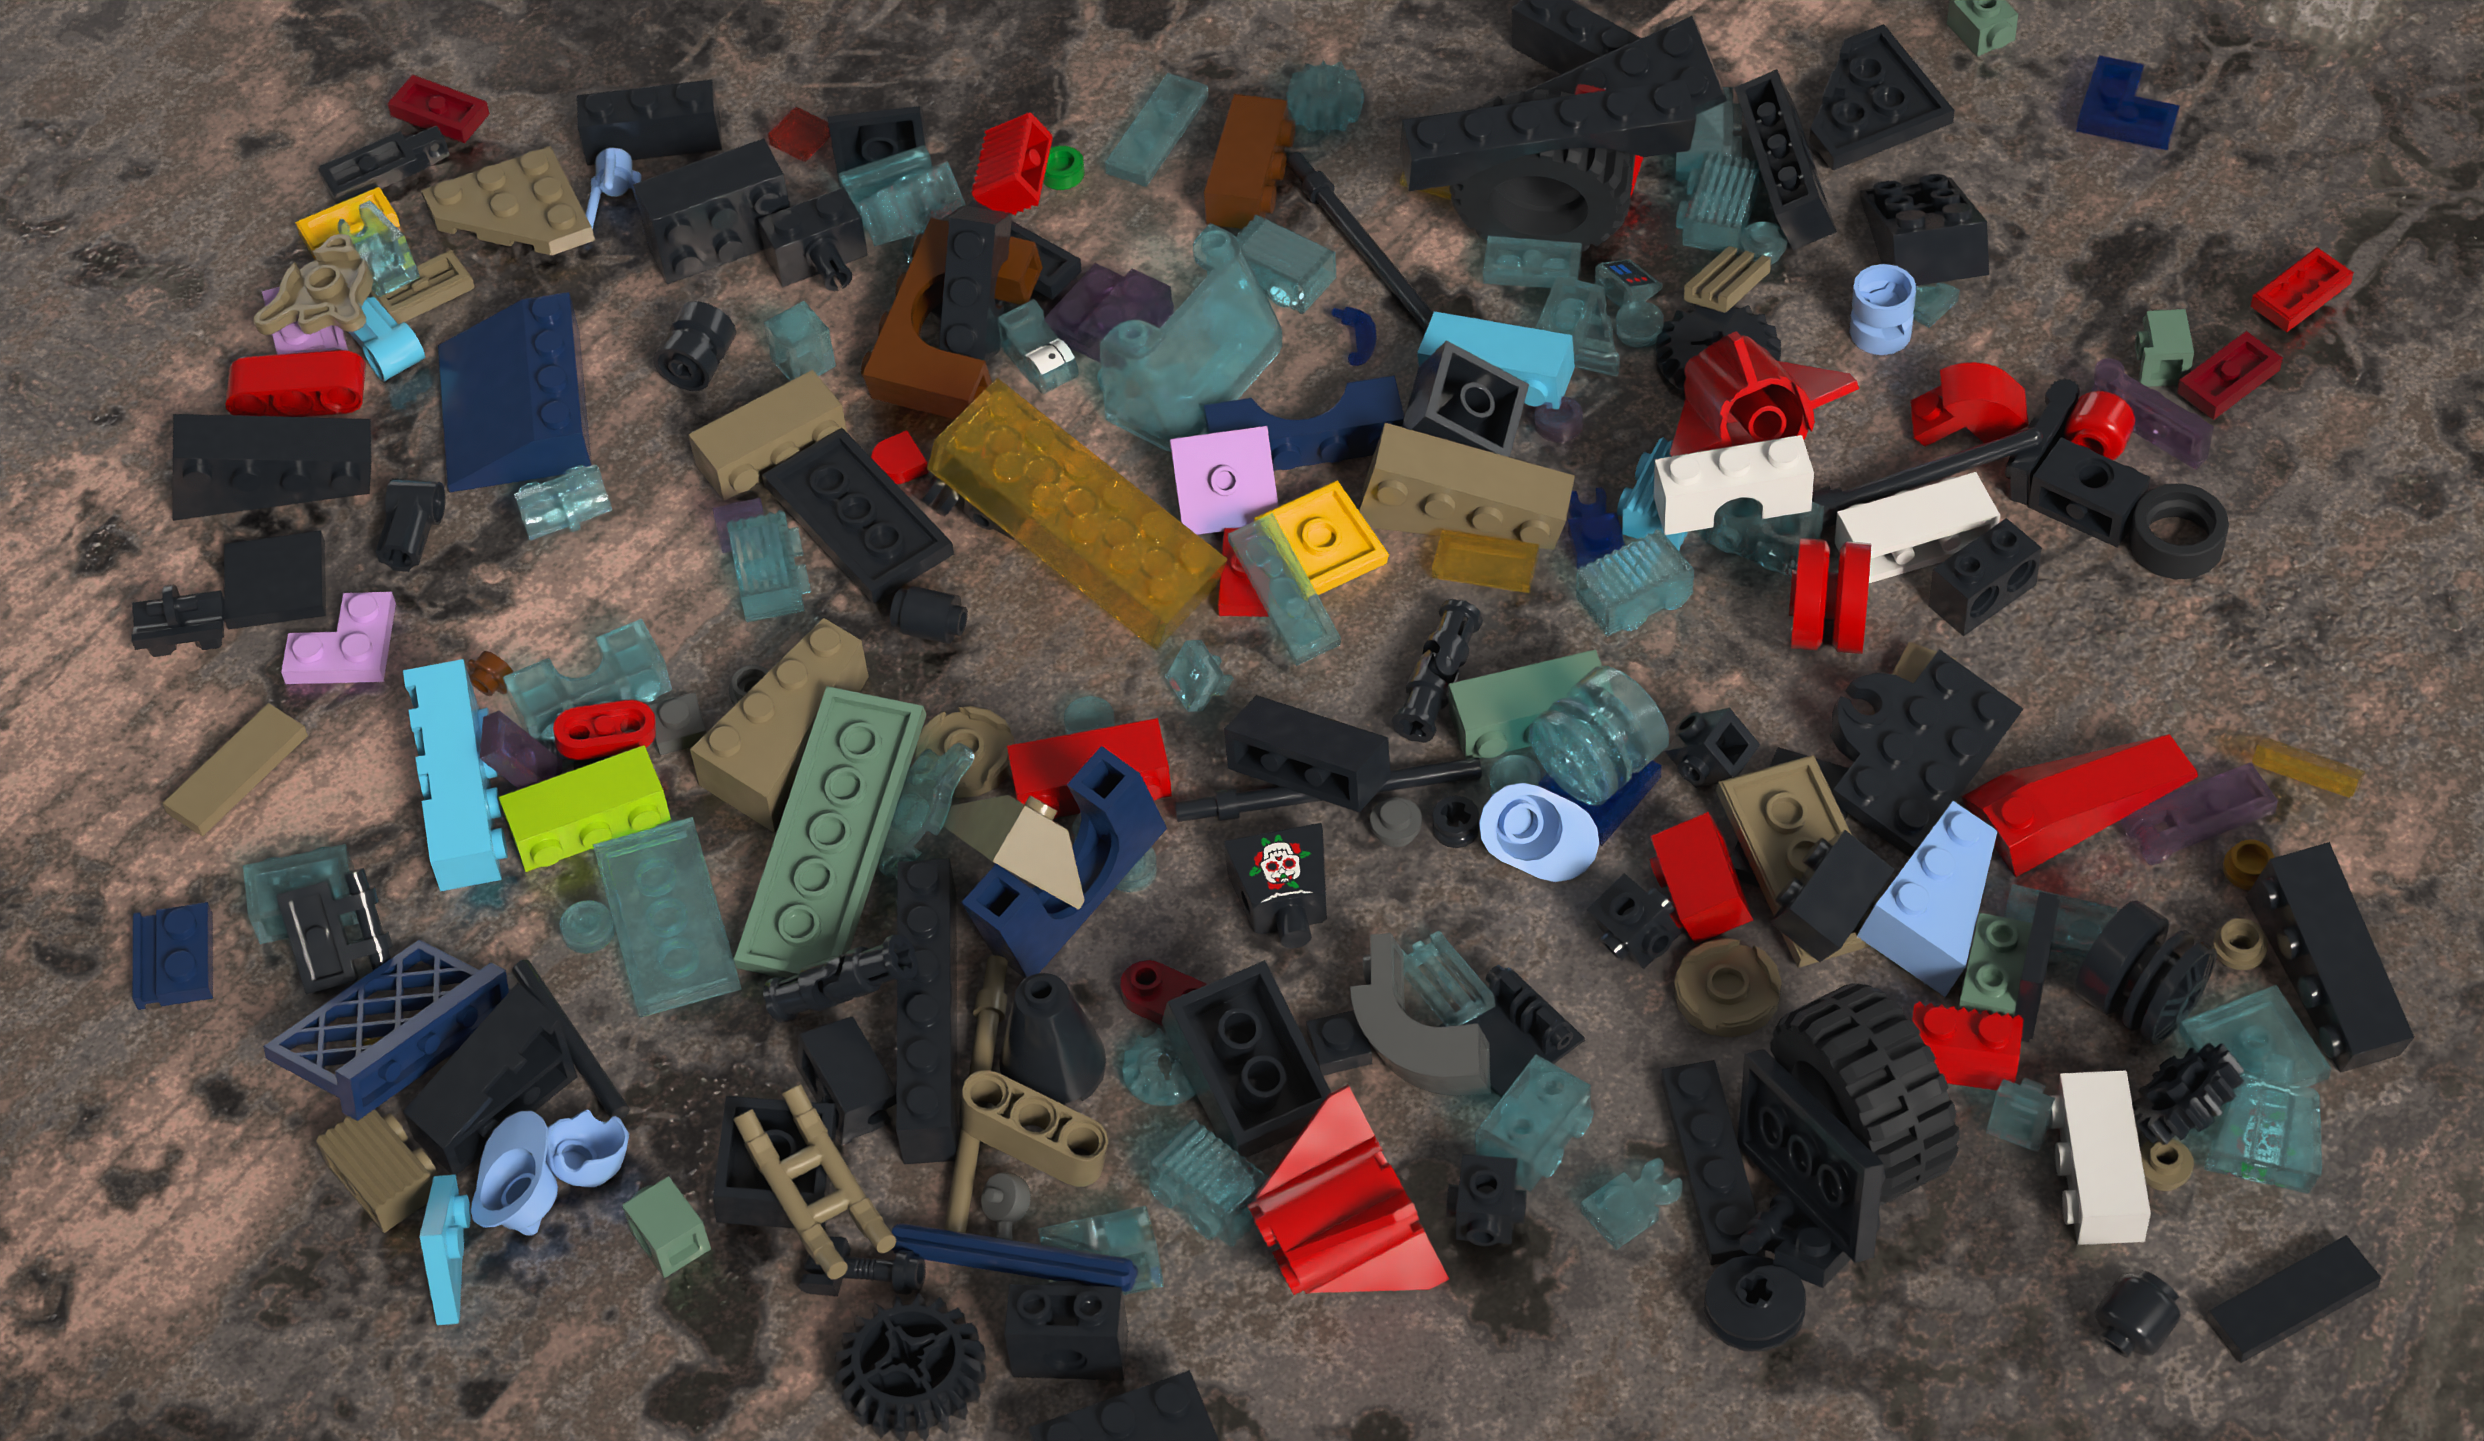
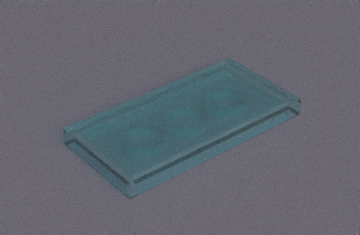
M693 817L593 844L639 1018L742 989Z

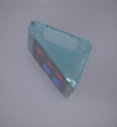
M1630 259L1604 262L1596 266L1595 288L1627 313L1662 290L1660 282Z

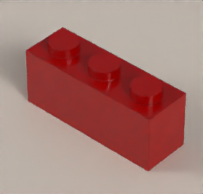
M1158 718L1008 745V757L1016 799L1025 804L1029 796H1033L1057 810L1053 820L1058 817L1080 814V809L1067 784L1101 746L1141 774L1154 801L1172 797L1169 765Z

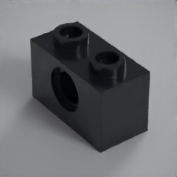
M2061 437L2033 475L2028 508L2118 548L2131 528L2132 517L2138 500L2148 492L2150 476L2138 472L2131 466L2120 464L2102 456L2086 446L2075 444Z

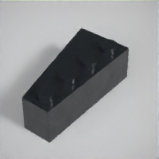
M173 414L172 521L370 494L371 419Z
M2330 842L2270 859L2245 898L2316 1027L2325 1054L2333 1059L2340 1073L2401 1055L2414 1039V1035Z

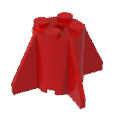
M1735 331L1713 343L1687 362L1684 370L1686 376L1684 384L1686 399L1669 453L1670 457L1802 435L1804 440L1808 429L1812 432L1814 427L1813 409L1858 390L1857 380L1850 373L1776 361L1765 348L1757 344L1752 338L1741 336Z
M1348 1084L1330 1093L1325 1098L1255 1195L1256 1200L1247 1204L1268 1247L1279 1242L1281 1248L1275 1250L1272 1254L1293 1295L1302 1291L1308 1294L1430 1290L1449 1280L1423 1226L1419 1222L1415 1206L1401 1185L1394 1169L1389 1162L1387 1163L1382 1153L1383 1149Z

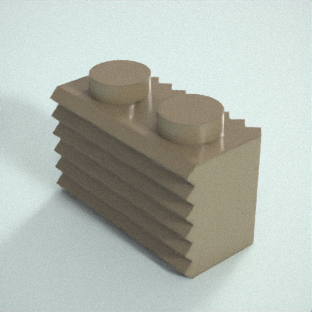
M374 1109L359 1121L346 1116L344 1122L337 1123L334 1129H328L325 1135H319L316 1142L328 1168L350 1192L352 1197L356 1199L358 1204L362 1206L364 1211L368 1213L375 1224L379 1226L381 1231L385 1233L428 1203L433 1182L432 1177L437 1175L438 1172L430 1158L420 1147L411 1152L403 1143L408 1137L400 1123L391 1113L382 1118Z

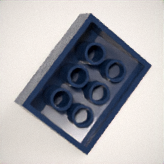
M569 292L522 299L438 345L449 493L592 470L580 333Z

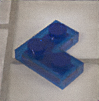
M2099 55L2078 117L2076 131L2168 151L2178 120L2180 105L2137 97L2143 77L2144 64Z

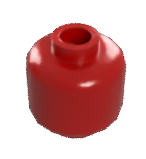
M2106 391L2086 393L2077 400L2067 419L2064 439L2086 446L2111 460H2116L2124 452L2133 432L2135 424L2133 410L2124 399L2116 394Z

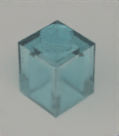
M805 301L764 322L771 360L789 381L811 370H814L819 376L836 367L829 328Z

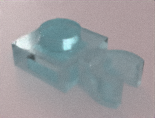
M1656 1158L1649 1161L1643 1167L1641 1178L1636 1182H1633L1623 1172L1581 1201V1213L1617 1250L1659 1221V1208L1656 1205H1668L1675 1202L1682 1193V1180L1677 1177L1667 1185L1655 1183L1654 1180L1659 1178L1664 1172V1162L1661 1158Z

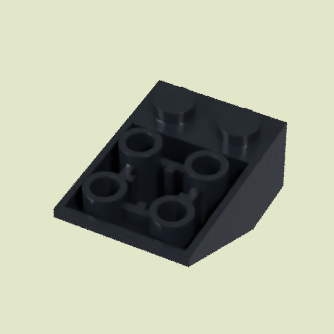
M1929 174L1922 176L1919 182L1901 184L1897 181H1882L1876 183L1873 189L1860 190V199L1882 264L1895 265L1906 270L1914 278L1916 286L1989 275L1987 221L1951 177L1947 178V176L1942 174Z

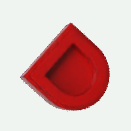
M907 430L879 442L872 451L871 458L896 484H903L929 473L926 459Z

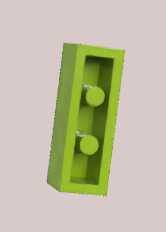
M645 745L499 797L509 831L525 872L539 867L551 866L561 859L589 849L601 848L609 842L637 832L651 830L657 825L671 820L663 788Z

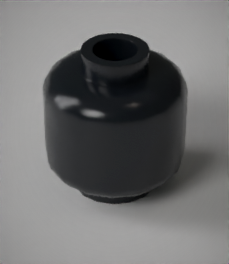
M2142 1270L2139 1275L2122 1274L2096 1308L2095 1318L2104 1330L2100 1339L2114 1352L2126 1358L2130 1356L2132 1351L2140 1355H2154L2181 1319V1312L2175 1303L2179 1298L2178 1294L2166 1282L2148 1271Z

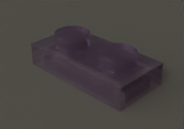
M500 710L483 717L480 759L517 787L518 790L562 775L563 761Z

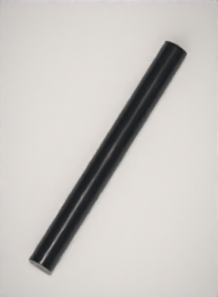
M521 960L516 963L512 968L513 975L521 986L559 1019L573 1064L610 1118L612 1116H617L620 1119L625 1118L630 1112L629 1106L529 960Z

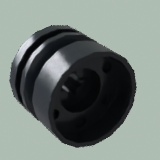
M2136 900L2130 901L2121 908L2095 940L2078 973L2074 991L2079 998L2106 1015L2114 1013L2126 1003L2122 1018L2124 1026L2130 1030L2141 1027L2140 1033L2142 1037L2156 1045L2172 1035L2193 1011L2203 995L2215 967L2218 954L2213 946L2204 941L2197 942L2194 945L2193 934L2187 930L2178 931L2166 941L2170 925L2168 919Z

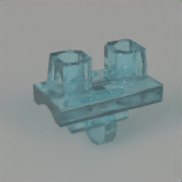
M581 464L570 468L561 477L542 484L537 481L521 486L519 492L514 494L530 541L566 527L569 528L571 533L581 530L580 522L613 511L600 470L596 464L589 467Z

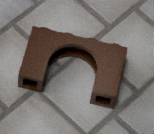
M931 217L924 234H918L912 250L913 259L907 273H901L895 289L896 298L890 312H884L878 328L879 337L873 351H868L863 358L861 376L865 380L872 399L977 425L993 387L986 362L934 348L920 338L921 328L931 310L943 302L949 222ZM1010 236L1008 260L1002 264L999 270L995 287V299L1027 306L1043 268L1035 242Z

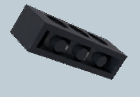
M1776 69L1734 87L1775 216L1792 249L1796 250L1836 233L1837 230L1795 104L1778 70Z

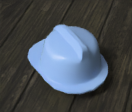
M1522 782L1506 785L1490 797L1482 809L1479 820L1480 837L1489 853L1500 861L1540 879L1552 882L1572 880L1588 869L1597 854L1599 846L1598 831L1589 813L1576 803L1537 785Z
M519 1111L507 1117L493 1131L485 1145L480 1162L476 1191L471 1206L473 1221L483 1228L503 1225L508 1229L517 1230L524 1235H535L538 1232L542 1218L552 1208L557 1198L558 1184L555 1175L546 1163L548 1128L543 1117L535 1112Z

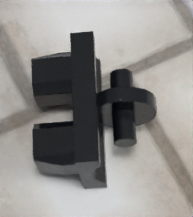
M165 585L162 591V599L132 603L134 623L132 643L135 650L147 648L153 657L171 655L177 649V644L195 642L196 646L202 650L216 649L222 645V638H224V597L221 590L180 596L176 585Z

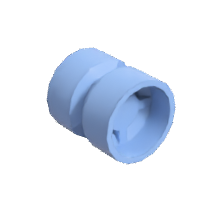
M1889 264L1872 265L1862 270L1855 278L1850 335L1852 341L1859 349L1869 354L1888 355L1904 349L1910 342L1917 287L1914 278L1906 270Z

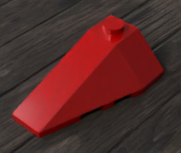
M2167 734L2007 771L1963 795L1962 800L1970 813L1997 830L1994 847L2016 878L2198 777V772L2172 736Z

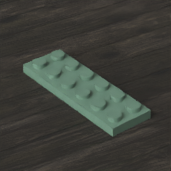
M826 686L734 957V962L738 969L789 978L799 974L801 969L807 965L830 957H837L850 950L926 718L924 706Z

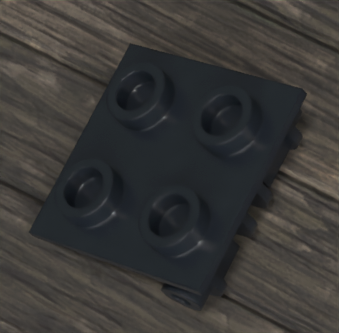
M1497 965L1486 976L1485 980L1490 984L1489 989L1438 1027L1468 1024L1479 1025L1489 1042L1491 1089L1505 1101L1584 1042L1585 1037L1512 968L1504 969L1501 965Z

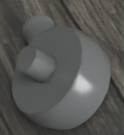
M1014 1173L995 1174L987 1181L982 1191L981 1204L983 1211L989 1219L996 1222L995 1238L1013 1240V1223L1018 1222L1024 1217L1030 1205L1031 1194L1029 1186L1023 1178Z

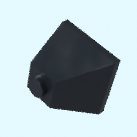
M922 106L828 116L829 131L840 187L930 177L927 135Z

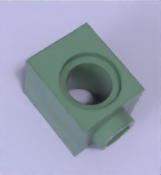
M669 1176L655 1185H649L640 1189L631 1200L622 1205L631 1234L664 1278L711 1250L703 1221Z

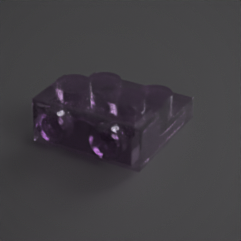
M1095 263L1041 322L1042 335L1052 340L1059 338L1070 349L1120 372L1131 358H1136L1141 354L1146 342L1159 327H1164L1170 321L1174 311L1171 286L1133 268L1125 276H1122Z

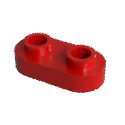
M624 700L570 708L562 712L554 722L555 746L562 755L575 760L618 755L643 745L647 748L656 736L655 715L647 704L637 700ZM628 730H635V732L624 733ZM584 737L586 739L577 740L575 738Z

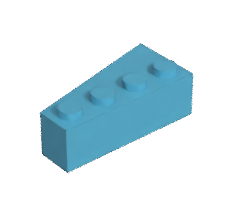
M464 659L403 670L405 688L410 695L414 709H409V717L419 755L415 759L421 791L424 797L422 808L429 857L440 892L502 880L499 859L508 858V851L503 829H496L495 819L503 817V810L499 800V790L497 787L491 788L490 778L498 777V768L493 747L486 748L485 739L494 737L489 709H479Z

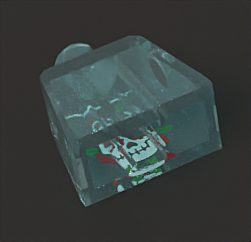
M2277 1054L2266 1055L2262 1059L2260 1077L2250 1074L2240 1075L2244 1082L2232 1090L2236 1094V1098L2226 1103L2205 1161L2204 1170L2309 1194L2322 1172L2320 1095L2312 1088L2293 1084L2296 1062L2293 1059Z

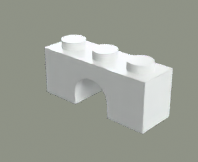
M1802 435L1655 459L1654 501L1664 535L1714 527V515L1718 508L1730 500L1742 497L1757 500L1762 519L1811 511L1814 471Z

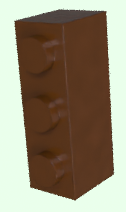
M1240 94L1233 95L1204 190L1206 225L1261 232L1266 213L1272 214L1275 208V181H1282L1285 174V147L1292 148L1295 139L1296 122L1289 119L1288 100Z

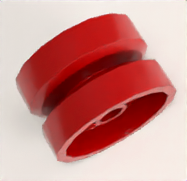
M1800 538L1797 570L1792 569L1789 616H1793L1791 649L1817 650L1822 644L1824 619L1834 620L1832 644L1837 652L1863 653L1871 543L1846 541L1840 548L1838 572H1828L1830 547L1827 541L1823 539Z

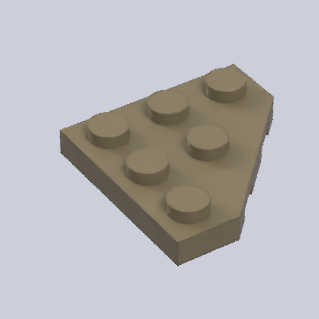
M551 146L530 151L522 156L496 165L486 166L473 173L452 180H446L421 190L435 226L441 232L455 234L458 229L475 232L478 240L510 247L515 241L533 245L537 253L551 256L595 241L592 227Z

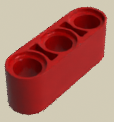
M344 350L239 358L230 366L226 409L231 415L309 417L355 412L363 404L366 362L357 353Z

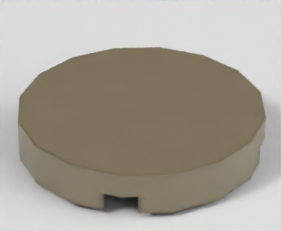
M973 706L958 707L959 712L946 715V711L935 715L922 727L915 749L917 771L926 785L940 794L965 798L980 796L996 789L1010 776L1011 769L1007 746L1015 744L1010 727L1003 718L991 710Z
M1730 938L1706 941L1690 950L1682 959V964L1676 972L1674 995L1678 1010L1691 1025L1710 1035L1730 1038L1751 1034L1765 1026L1778 1010L1782 982L1777 965L1764 950L1753 945V949L1745 945H1739L1740 940Z

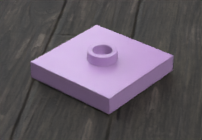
M1267 426L1170 439L1183 537L1224 532V528H1253L1255 517L1278 507Z

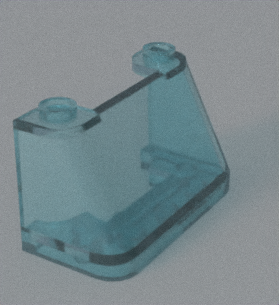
M1212 223L1201 232L1193 243V258L1197 265L1207 270V277L1160 328L1140 320L1122 322L1114 327L1099 343L1105 420L1171 452L1170 439L1205 435L1204 405L1238 400L1282 349V327L1240 242L1232 233Z

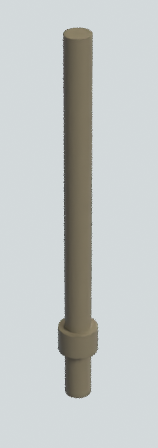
M990 956L987 959L983 989L976 994L973 1015L978 1020L969 1076L978 1071H991L998 1024L1005 1018L1008 1000L1007 995L1003 993L1008 961L1001 956ZM985 1101L975 1103L979 1107H986ZM962 1126L960 1127L944 1230L966 1233L980 1141L967 1134Z

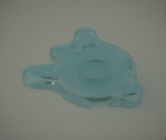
M957 743L941 756L930 749H926L921 753L916 762L909 767L878 862L881 873L893 880H898V862L915 861L922 854L914 846L921 840L927 830L938 836L949 813L955 788L974 760L972 749L962 743Z

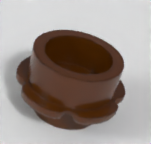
M483 651L475 661L470 659L467 663L469 670L472 672L469 676L471 684L478 691L487 696H492L495 691L501 694H506L509 691L507 689L508 684L515 674L511 667L500 657L489 651Z

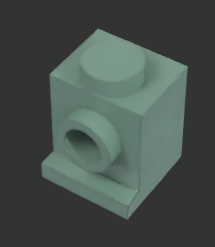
M1949 0L1947 25L1977 57L2015 41L2018 13L2006 0Z
M2186 309L2147 311L2143 318L2144 330L2137 331L2135 336L2137 360H2142L2139 385L2140 387L2179 385V380L2191 372L2194 357Z

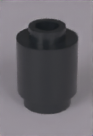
M912 586L909 590L900 588L896 592L891 606L890 623L892 627L901 629L903 635L950 644L955 636L963 634L967 623L968 611L966 607L962 606L959 595Z

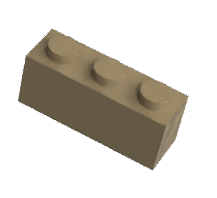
M811 370L688 435L696 467L723 501H726L762 482V474L840 428L847 432L842 404L814 370Z

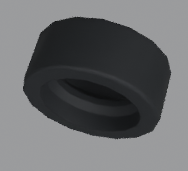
M2179 483L2164 484L2149 490L2138 500L2133 513L2129 534L2131 552L2141 566L2159 576L2170 579H2193L2208 573L2220 562L2225 548L2229 529L2227 511L2217 497L2200 487ZM2180 517L2200 525L2209 536L2200 543L2179 546L2158 538L2149 526L2163 518Z

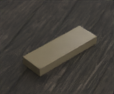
M268 703L162 803L166 813L203 837L308 737L305 726Z

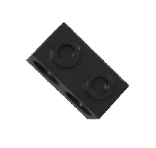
M2005 518L1933 568L1928 607L1962 636H1965L2036 586L2042 547L2010 520Z

